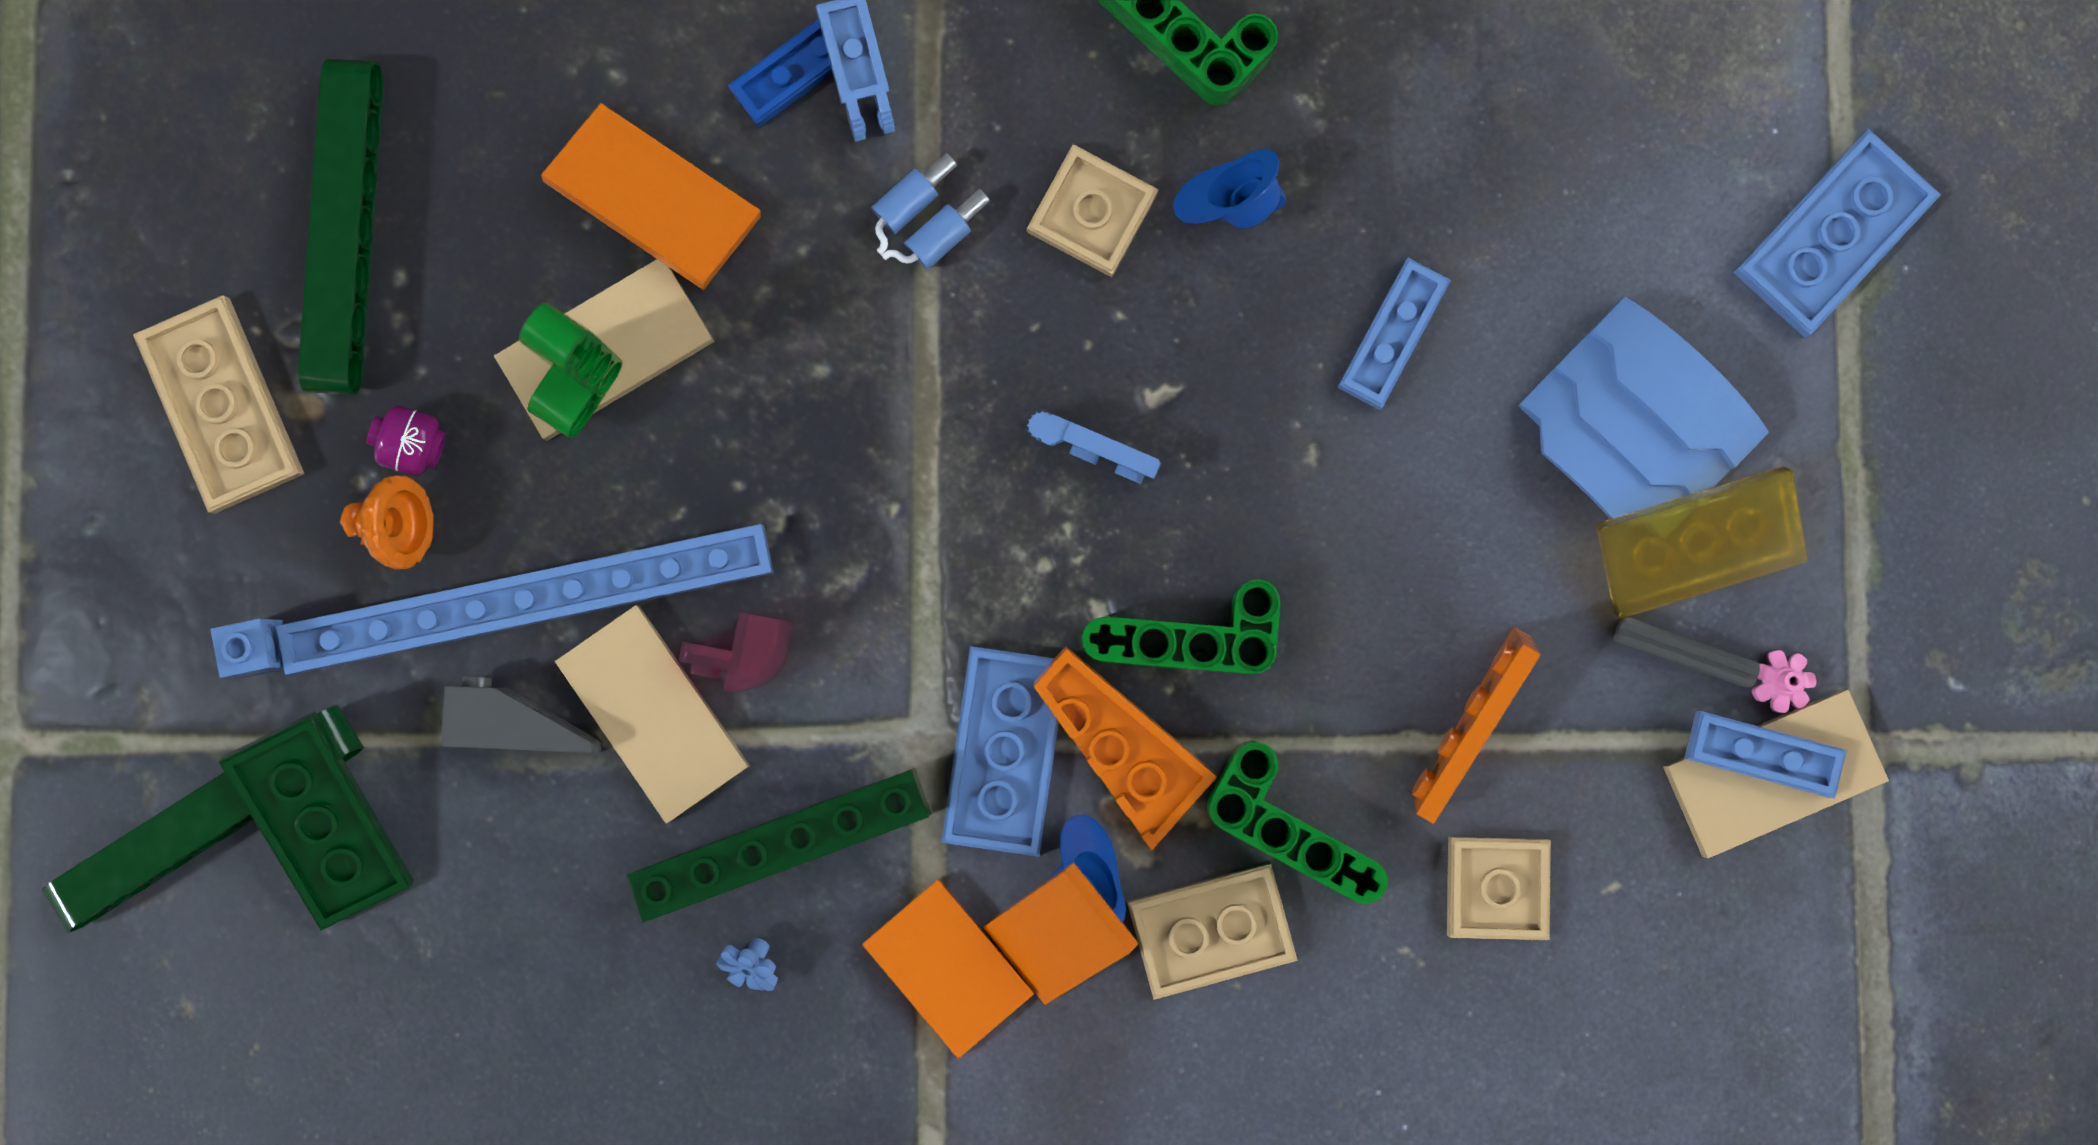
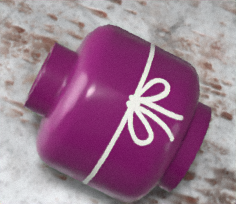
M396 405L388 410L384 418L374 417L366 443L375 446L374 457L378 465L411 476H419L427 468L433 470L436 468L444 446L446 432L439 430V421L435 416Z

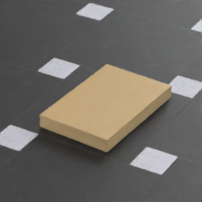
M1271 863L1127 901L1154 1000L1298 961Z

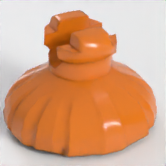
M389 476L374 485L364 502L350 503L344 507L340 524L343 526L348 537L358 534V537L362 539L360 545H365L370 555L376 561L394 570L408 569L413 567L416 562H421L431 546L434 515L429 497L426 496L425 489L419 483L408 476Z

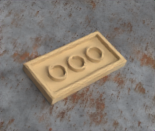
M658 259L565 313V315L592 331L623 361L618 377L595 412L715 342L672 269ZM520 340L494 355L541 437L548 441L560 434L559 431L527 410L531 396L551 366L520 343Z
M222 295L133 334L208 513L216 514L305 475L230 298Z
M635 605L555 661L666 824L672 822L750 767L639 605Z
M1849 690L1837 691L1809 703L1803 708L1795 709L1758 725L1766 729L1847 750L1835 799L1686 760L1684 757L1663 766L1702 857H1713L1889 781Z

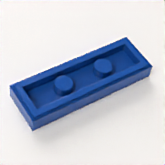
M819 19L728 85L730 91L758 128L833 74Z

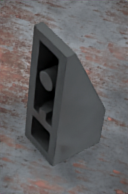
M462 677L461 686H445L441 746L580 753L602 752L603 742L508 688H492L493 678Z

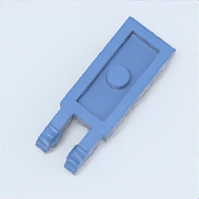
M834 0L816 5L815 8L840 102L845 104L855 142L866 139V126L860 114L857 100L874 96L880 128H882L884 134L895 132L893 116L887 93L890 90L866 0Z
M1036 412L1035 415H1031L1032 418L1030 420L1028 419V432L1032 434V437H1036V440H1041V442L1050 446L1064 441L1072 444L1069 454L1095 465L1101 456L1118 464L1114 473L1139 484H1142L1145 476L1155 479L1161 466L1160 460L1054 414L1051 415L1049 412Z

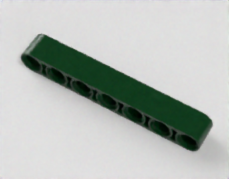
M326 59L321 68L298 363L299 384L304 392L356 395L362 383L384 92L383 72L380 64L376 61Z
M338 705L317 713L344 762H347L365 748ZM223 772L52 880L42 888V891L67 933L76 931L104 916L253 821V818L227 775Z

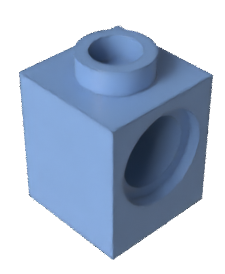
M258 618L210 629L219 677L248 678L284 670L276 626L283 625L282 620Z

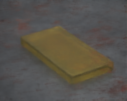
M1785 466L1596 524L1614 613L1620 619L1808 562L1793 472Z

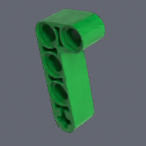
M1098 0L1100 4L1196 94L1211 105H1225L1235 99L1269 63L1277 43V27L1270 18L1263 14L1254 13L1246 15L1221 39L1180 0ZM1149 3L1159 7L1162 14L1157 18L1147 19L1142 17L1137 9L1141 5ZM1247 35H1257L1262 38L1266 47L1258 51L1249 50L1244 46L1241 39ZM1181 36L1190 37L1197 44V48L1191 52H1181L1174 47L1172 41ZM1215 69H1222L1230 74L1233 81L1228 85L1219 86L1211 82L1208 78V73Z
M544 302L528 317L519 338L520 343L551 366L531 396L527 410L563 435L573 438L589 421L618 377L623 361L592 331Z
M1261 579L1250 580L1238 587L1231 601L1229 627L1099 617L1089 622L1085 627L1081 638L1082 648L1092 660L1103 663L1236 674L1262 673L1271 667L1277 654L1280 595L1271 583ZM1250 589L1262 591L1268 599L1267 611L1262 616H1252L1243 607V597ZM1100 626H1107L1111 636L1126 637L1124 627H1133L1135 630L1130 641L1132 657L1122 656L1125 646L1121 645L1109 646L1107 654L1098 653V645L1090 643V634H1098ZM1147 630L1159 631L1166 639V650L1158 658L1147 657L1140 649V637ZM1197 634L1208 635L1215 643V654L1207 662H1199L1190 654V641ZM1247 638L1257 639L1264 647L1265 654L1260 664L1253 667L1246 665L1239 656L1240 645Z
M1247 741L1237 745L1230 754L1208 795L1206 810L1210 820L1222 830L1355 902L1372 904L1380 900L1386 893L1388 878L1384 868L1371 858L1264 801L1263 799L1278 770V758L1274 750L1260 742ZM1257 749L1266 758V767L1261 775L1249 778L1241 770V760L1246 752ZM1227 794L1238 795L1243 803L1241 815L1233 821H1224L1220 819L1217 813L1218 801ZM1271 818H1280L1286 825L1285 838L1275 845L1266 844L1261 836L1262 826ZM1316 842H1324L1330 851L1328 862L1321 868H1310L1305 857L1307 849ZM1347 853L1348 857L1344 859V854ZM1342 863L1360 873H1363L1369 867L1366 875L1372 879L1371 885L1368 888L1359 886L1356 890L1357 884L1355 881L1338 872L1342 867ZM1336 875L1335 881H1331V878Z

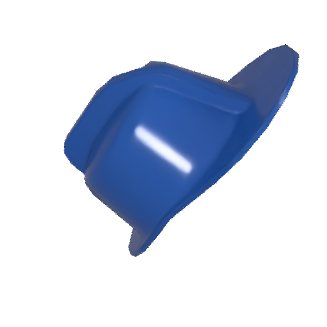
M1258 149L1236 160L1210 168L1194 176L1183 185L1175 197L1173 209L1176 217L1184 223L1192 224L1209 222L1220 218L1238 229H1249L1257 226L1267 219L1271 213L1279 210L1286 204L1285 193L1276 178L1280 166L1278 155L1270 149Z
M1084 814L1072 816L1064 823L1060 835L1062 863L1052 873L1050 878L1074 862L1120 921L1123 922L1126 906L1120 886L1117 859L1112 841L1105 829L1095 819Z

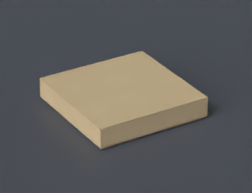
M1073 144L1030 221L1027 233L1113 277L1155 200L1159 189Z
M1448 837L1447 936L1450 938L1550 940L1551 840Z

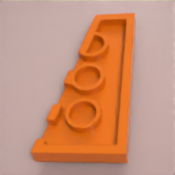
M1513 626L1502 647L1494 657L1481 684L1470 695L1464 707L1465 712L1456 728L1452 727L1443 738L1438 748L1440 756L1432 770L1425 769L1413 787L1411 794L1416 797L1414 800L1416 814L1433 824L1541 656L1531 636Z
M1067 646L1062 649L1033 683L1038 694L1069 737L1076 743L1089 765L1104 782L1117 804L1132 821L1151 851L1217 778L1213 770Z

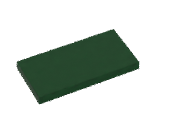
M316 712L222 756L218 761L321 931L412 886L414 882L413 877Z

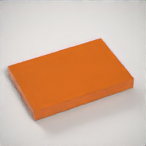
M1074 862L992 918L983 927L1044 1005L1125 957L1139 944Z
M939 878L862 943L864 948L958 1059L1034 995V991Z

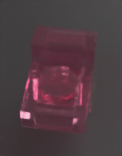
M739 612L732 651L682 642L678 661L692 664L690 673L720 679L721 670L727 671L723 691L744 692L755 690L772 681L785 665L795 623Z

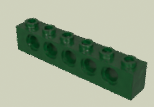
M916 768L644 867L627 874L626 878L642 923L923 820L928 818L932 812Z

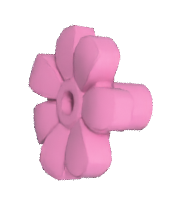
M1782 650L1768 652L1765 657L1768 665L1759 663L1760 672L1757 680L1762 681V683L1753 687L1752 694L1754 698L1759 702H1765L1771 698L1770 708L1776 713H1786L1789 710L1790 704L1795 708H1803L1810 700L1804 689L1813 688L1817 684L1814 673L1802 671L1807 665L1808 660L1799 653H1794L1786 659L1785 653Z

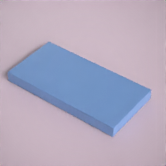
M1868 129L1856 139L1733 273L1799 334L1806 338L1823 323L1941 194Z
M970 646L941 843L1036 857L1040 856L1059 721L1038 694L1033 683L1054 658Z

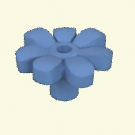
M753 938L748 948L742 951L732 945H727L716 963L722 971L730 972L727 980L737 987L742 986L746 981L747 987L750 989L772 991L778 982V977L773 974L776 965L770 959H764L770 946L760 938Z

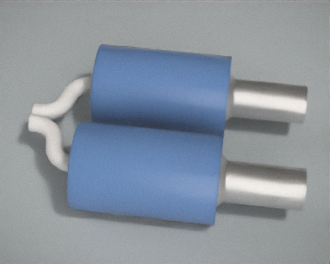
M944 154L923 174L914 168L871 207L875 215L880 219L875 228L876 235L881 243L877 251L885 260L895 257L907 264L917 260L926 270H929L971 232L967 222L990 202L985 193L978 189L956 210L949 204L945 205L906 240L904 245L912 254L911 256H905L897 250L886 251L888 242L883 233V226L885 225L895 235L939 196L934 186L957 167L956 162L949 154Z

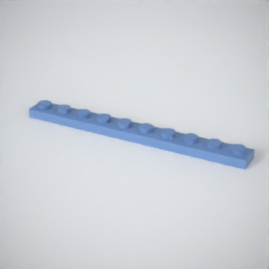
M759 524L276 626L284 673L285 675H294L773 574L774 571L765 527Z

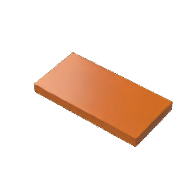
M602 103L598 105L541 174L545 184L702 290L707 287L761 218V210Z

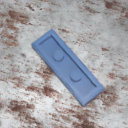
M1408 257L1337 388L1381 410L1451 280Z
M1696 711L1684 759L1835 799L1847 750L1711 713Z

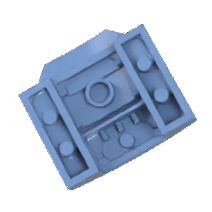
M1626 296L1619 300L1517 405L1540 426L1541 454L1570 478L1613 522H1640L1658 540H1662L1769 433L1746 400L1707 359L1665 323Z

